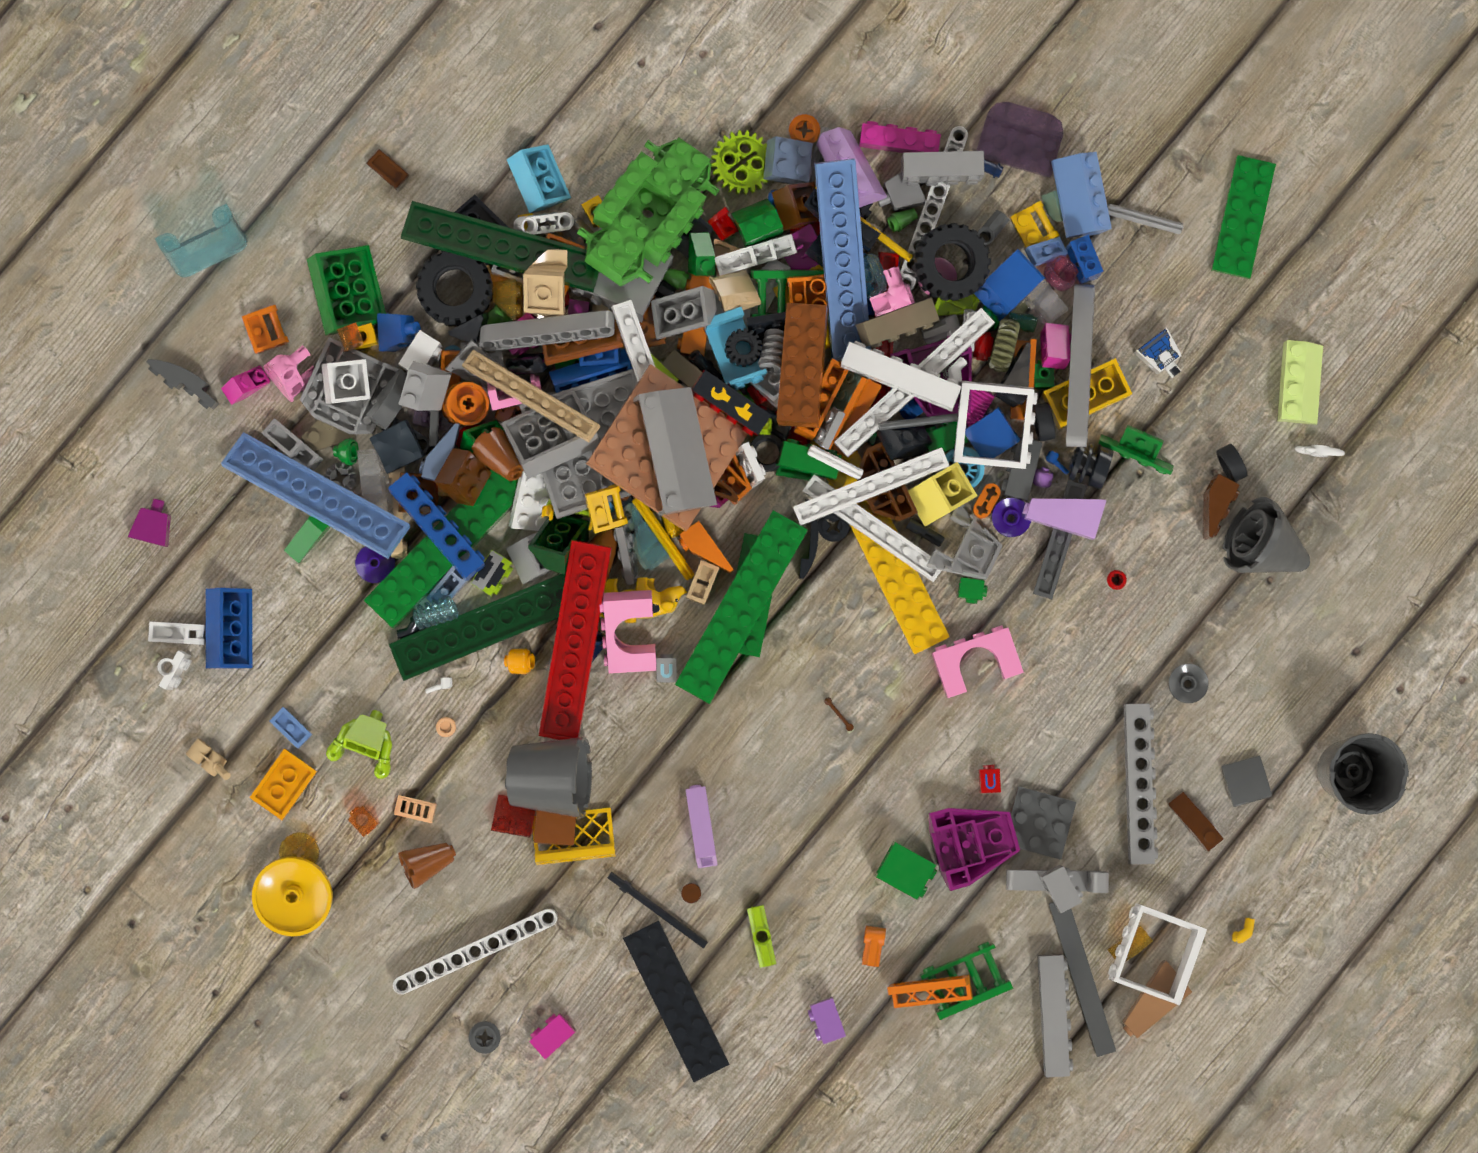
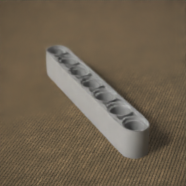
M596 311L484 325L480 328V348L484 351H497L610 337L614 334L615 317L611 311Z

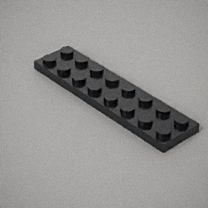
M659 920L624 937L623 940L693 1082L730 1065Z

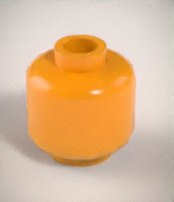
M513 648L509 651L508 655H505L504 665L508 667L509 672L512 674H528L535 666V656L527 648Z

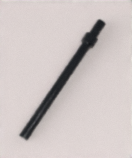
M613 872L609 874L607 878L620 887L619 890L623 893L627 892L703 949L708 944L706 940L633 888L629 881L626 879L624 881Z

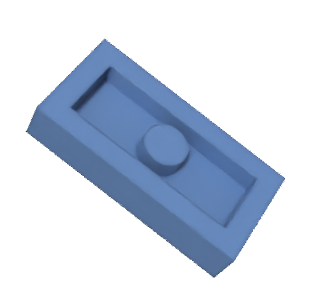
M1060 237L1028 246L1025 249L1030 262L1034 266L1064 258L1068 254Z
M282 707L269 721L297 749L313 735L285 707Z

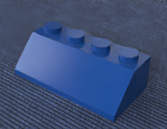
M206 589V669L253 668L252 589Z

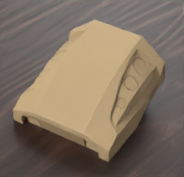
M746 270L714 278L709 277V282L714 287V292L718 296L724 312L738 307L746 310L761 304L759 295Z

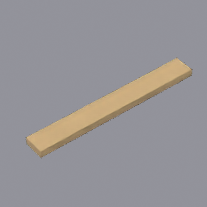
M475 350L470 353L462 364L464 369L588 443L600 428V425Z

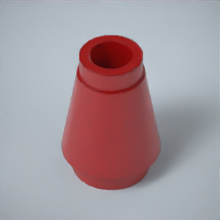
M1114 570L1108 574L1107 583L1110 588L1120 590L1126 585L1127 578L1122 571ZM1112 578H1117L1118 583L1114 584V582H1112Z

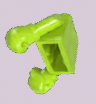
M372 710L370 716L361 714L357 719H352L344 724L337 738H334L333 742L328 746L326 751L327 758L330 761H338L345 752L344 748L379 760L374 768L375 777L378 779L388 777L391 772L390 754L392 740L390 732L386 730L387 724L381 721L383 714L377 710Z

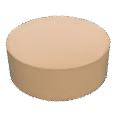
M443 717L438 720L436 731L442 737H450L456 731V723L451 718Z

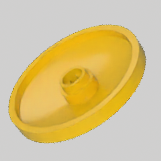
M290 856L272 861L261 870L252 888V904L257 917L271 931L284 936H301L314 931L324 922L332 906L333 892L328 877L318 865L301 857Z

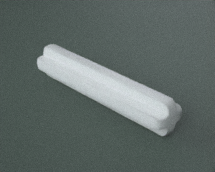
M815 445L810 446L808 455L857 480L862 477V469Z

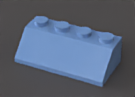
M1097 152L1079 153L1052 160L1051 163L1066 238L1086 236L1088 234L1097 235L1112 229Z

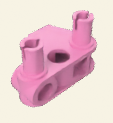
M899 266L883 271L889 286L888 291L870 298L876 317L915 303L909 284L903 282Z
M303 345L290 356L277 355L263 366L267 376L290 402L294 401L293 398L297 394L304 391L315 368L312 365L303 374H299L297 365L310 356L309 351Z

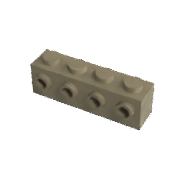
M928 298L856 325L861 342L866 347L871 346V349L882 346L881 341L888 340V342H893L900 339V334L905 333V336L917 333L916 329L922 327V330L934 326L933 322L938 321L939 317L932 298Z

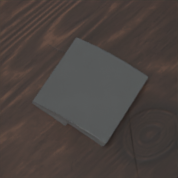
M1260 755L1221 767L1233 807L1272 797Z

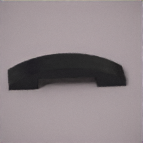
M817 520L811 522L809 559H801L800 580L806 577L816 556L819 535Z

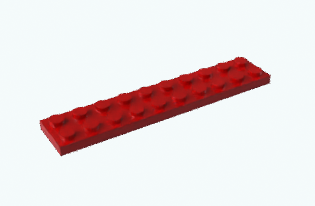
M572 540L538 736L556 740L580 737L601 615L600 605L602 604L612 547Z

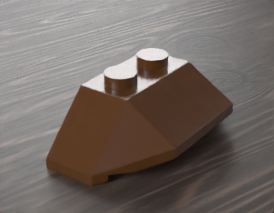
M878 443L865 450L859 466L863 470V475L859 480L896 466L894 461L890 460L882 443ZM905 485L866 500L872 513L897 521H902L918 513Z

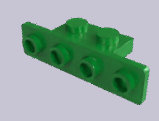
M1129 425L1126 426L1120 441L1103 434L1099 438L1098 444L1118 452L1124 458L1135 459L1142 466L1148 467L1149 465L1161 474L1171 475L1174 465L1156 458L1164 442L1162 439Z

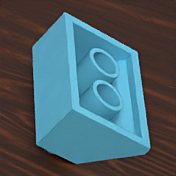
M548 144L522 149L507 159L529 213L543 211L571 199Z

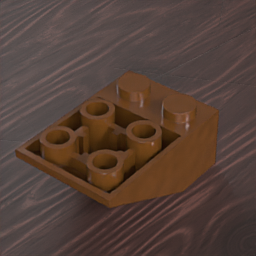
M1221 474L1212 477L1203 494L1204 540L1216 537L1221 528L1219 525L1220 521L1223 518L1226 519L1231 510L1228 508L1229 504L1233 501L1235 502L1240 493L1237 490L1240 485Z

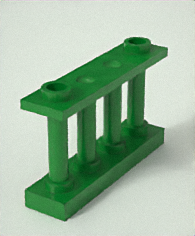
M751 270V278L756 279V282H758V295L761 300V304L758 305V313H751V317L774 314L766 313V282H768V279H776V282H778L777 313L785 312L786 282H788V277L822 275L824 270Z
M982 943L977 946L978 950L936 968L932 965L923 969V973L920 974L922 980L927 977L928 979H936L935 974L944 970L947 971L949 977L957 976L953 966L965 962L976 987V994L972 995V1000L958 1001L952 1005L949 1002L939 1003V1010L935 1011L939 1020L1014 989L1011 981H1005L1000 975L990 951L996 948L994 943ZM981 954L984 955L995 981L993 983L994 986L989 989L983 986L972 958ZM963 987L955 988L958 995H967ZM942 989L934 992L940 998H945Z

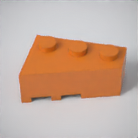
M735 453L719 480L736 492L739 498L738 503L750 492L752 487Z

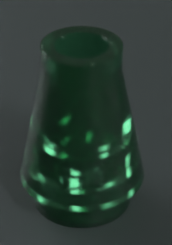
M1011 312L1008 318L1019 322V329L1027 333L1035 332L1038 317H1034V314Z

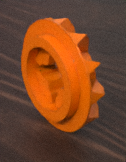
M798 115L789 125V135L793 140L814 143L819 137L820 125L811 115ZM806 122L807 129L813 132H807L805 138H803L802 132L796 129H802Z

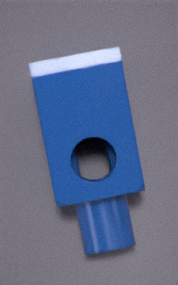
M377 314L379 351L396 352L410 346L415 338V334L421 330L420 324L416 321L414 322V317L411 315Z

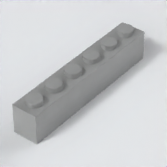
M1062 954L1038 955L1045 1077L1070 1076V1071H1073V1060L1069 1059V1051H1072V1040L1068 1039V1031H1071V1021L1067 1019V1011H1070L1069 999H1066L1065 992L1069 991L1068 978L1065 979L1064 971L1068 970L1067 958L1064 959Z

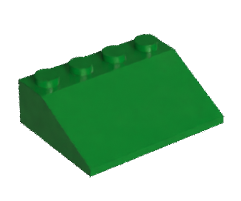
M369 245L315 253L306 259L326 336L348 332V329L369 323L377 325V314H386Z

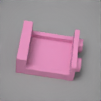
M530 374L531 384L541 389L539 376L535 377L534 374ZM487 382L492 410L522 404L503 391H497L496 387Z

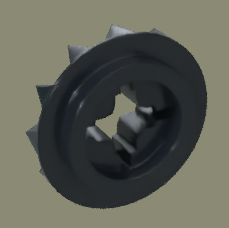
M832 513L819 518L818 531L825 540L837 542L847 535L849 524ZM827 520L831 521L832 523L840 520L837 525V528L840 532L838 533V531H835L834 529L832 531L827 532L829 530L828 528L830 527V525L828 524L829 522Z

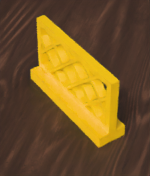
M611 808L584 810L586 811L585 817L590 821L583 829L576 824V827L581 831L574 840V844L578 847L571 848L572 846H568L562 849L558 845H551L548 850L539 851L538 843H534L536 865L616 857ZM607 813L608 821L602 827L594 819L598 814ZM531 816L534 840L536 816ZM592 822L600 828L594 838L585 831ZM602 831L609 835V844H601L596 840ZM583 833L592 839L587 846H581L576 842Z

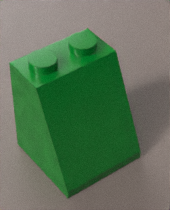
M767 198L731 213L745 248L769 241L783 234V225L778 213Z
M893 841L874 876L917 900L919 897L923 898L928 888L925 885L928 879L932 880L937 870L935 869L936 864Z

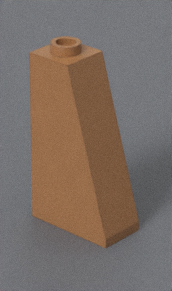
M1163 960L1146 986L1169 994L1176 971L1166 960ZM1188 986L1186 987L1182 1000H1184L1188 995L1192 993L1191 989ZM1141 992L1122 1021L1125 1024L1123 1029L1130 1037L1134 1035L1136 1038H1139L1177 1004Z

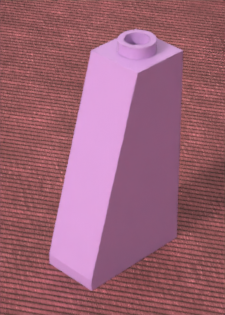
M1032 498L1029 503H1025L1023 514H1026L1024 518L1026 520L1094 540L1106 500Z
M693 785L689 787L690 789H686L697 866L698 868L717 866L706 787Z

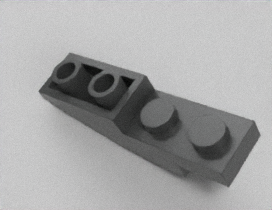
M148 359L146 361L150 365L148 369L156 376L159 374L165 378L163 382L169 388L173 389L175 387L180 390L185 385L183 389L191 396L197 395L200 398L198 402L204 408L208 409L210 407L214 410L219 405L205 392L209 384L189 370L161 360Z

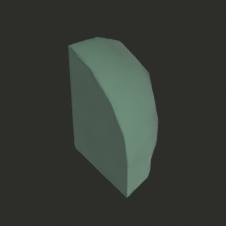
M1057 190L1042 195L1047 214L1054 221L1062 222Z

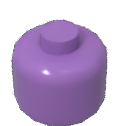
M1047 467L1036 469L1032 483L1039 487L1049 488L1052 484L1053 473Z

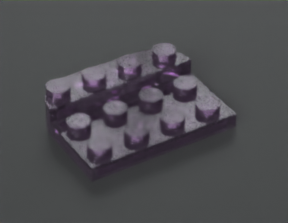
M1011 102L996 103L987 114L976 151H984V159L1051 178L1053 172L1051 161L1057 158L1063 138L1062 122L1049 113Z

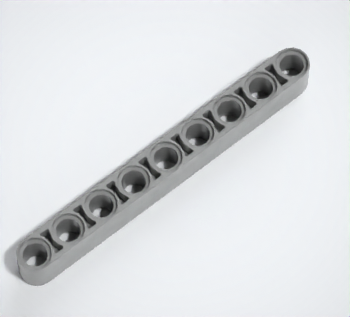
M1074 284L1066 433L1067 447H1087L1095 284Z

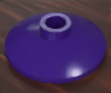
M1006 498L994 507L992 523L1001 535L1017 537L1027 531L1031 521L1024 519L1026 515L1023 514L1025 502L1017 498ZM1012 514L1015 517L1013 522L1008 521V515Z
M365 546L359 551L355 560L357 573L367 582L381 583L395 568V558L391 556L386 558ZM373 559L378 561V565L375 567L371 565Z

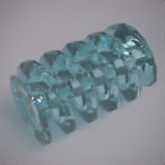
M448 595L446 596V602L441 597L439 598V604L436 600H432L431 605L429 602H425L424 608L421 604H418L417 611H413V618L416 626L422 630L425 627L452 621L454 618L457 619L458 610L455 602Z

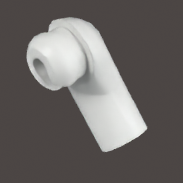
M962 357L948 369L949 378L958 381L959 386H961L962 381L961 370L967 365L966 360Z

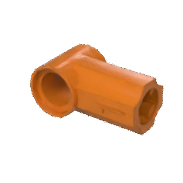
M866 925L862 965L879 967L886 928Z

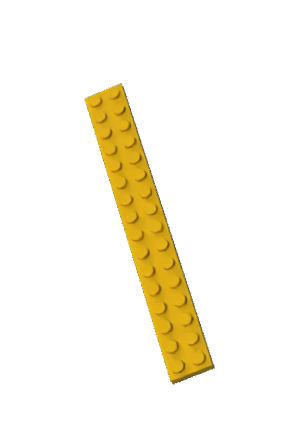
M810 441L809 444L819 446V448L826 451L825 448L818 445L815 441ZM857 450L849 457L841 455V459L859 468L862 459ZM838 471L837 479H827L829 485L834 489H839L857 481L841 471ZM866 500L857 503L861 508L897 532L892 520L872 513ZM850 525L913 654L915 655L949 638L950 636L918 572Z

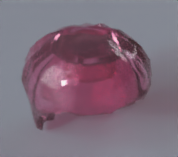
M1060 255L1045 265L1043 274L1046 282L1058 291H1066L1073 286L1078 269L1067 257Z

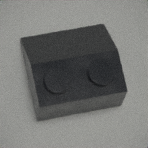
M924 426L876 431L890 460L921 456L933 443Z

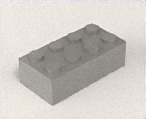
M984 151L903 153L901 159L902 183H906L907 186H918V183L936 186L938 182H946V185H958V182H966V185H976L984 176Z

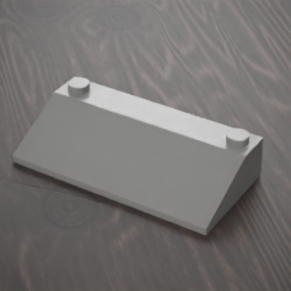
M691 387L654 391L634 397V402L640 401L663 506L662 511L658 512V515L663 516L717 505Z

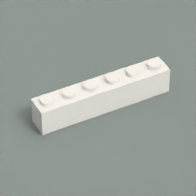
M858 341L854 343L849 342L841 362V368L949 411L953 410L962 387L958 385V381L950 378L944 380L936 372H924L920 366L912 363L909 366L902 363L903 360L898 357L892 356L889 358L884 356V352L878 349H873V351L866 349V345Z

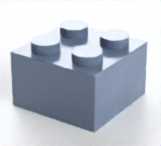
M777 136L767 140L763 179L787 184L809 182L813 143Z

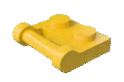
M1042 201L1010 217L1025 248L1060 236L1058 231L1054 230L1047 217ZM1035 211L1048 233L1045 237L1042 236L1031 215Z
M616 484L585 494L594 533L628 523L619 494L621 489ZM609 495H612L617 516L613 520L607 499Z

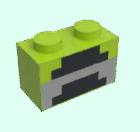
M491 550L484 561L485 567L477 572L471 584L492 597L494 594L498 595L503 587L501 584L504 577L508 578L514 568L511 567L513 565L511 561Z

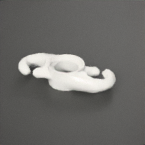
M1324 445L1295 447L1297 452L1315 457L1345 455V452L1341 449Z

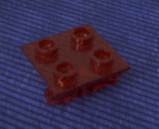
M498 794L491 831L530 838L536 810L511 806L508 796Z

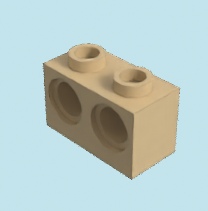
M701 560L686 598L705 606L720 568Z

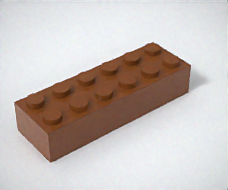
M787 303L777 409V423L780 426L819 428L828 322L827 305Z

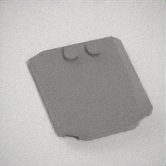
M329 337L300 401L315 419L350 435L373 434L377 425L366 414L377 402L375 398L399 369ZM366 359L370 399L326 404L321 364Z

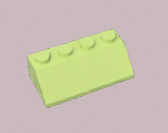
M1287 340L1283 343L1277 421L1317 425L1323 356L1322 345Z

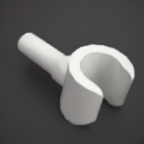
M441 678L440 685L425 689L426 694L440 689L451 688L452 678Z

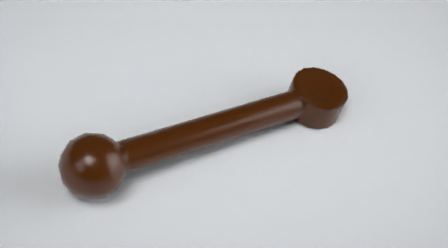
M829 697L825 698L824 703L829 705L846 725V730L852 731L854 726L848 723L832 704V699Z

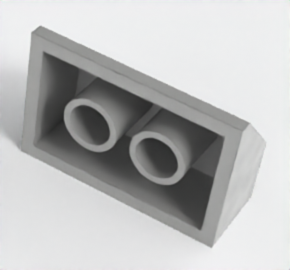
M701 286L652 300L651 305L656 339H662L710 325L717 311L714 290Z

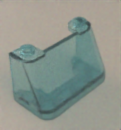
M227 203L214 210L212 219L215 227L182 243H179L176 236L171 233H165L155 238L160 250L178 276L189 277L246 248L248 243L247 237L234 211Z

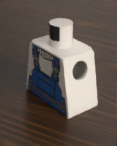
M1167 328L1134 352L1157 375L1164 369L1171 378L1181 372L1175 363L1181 357V353Z

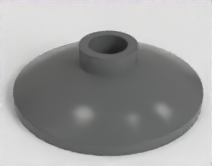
M1182 664L1175 668L1169 677V690L1173 697L1180 702L1195 703L1201 700L1208 690V677L1204 670L1197 665ZM1185 680H1189L1191 682L1190 687L1187 688L1184 686Z

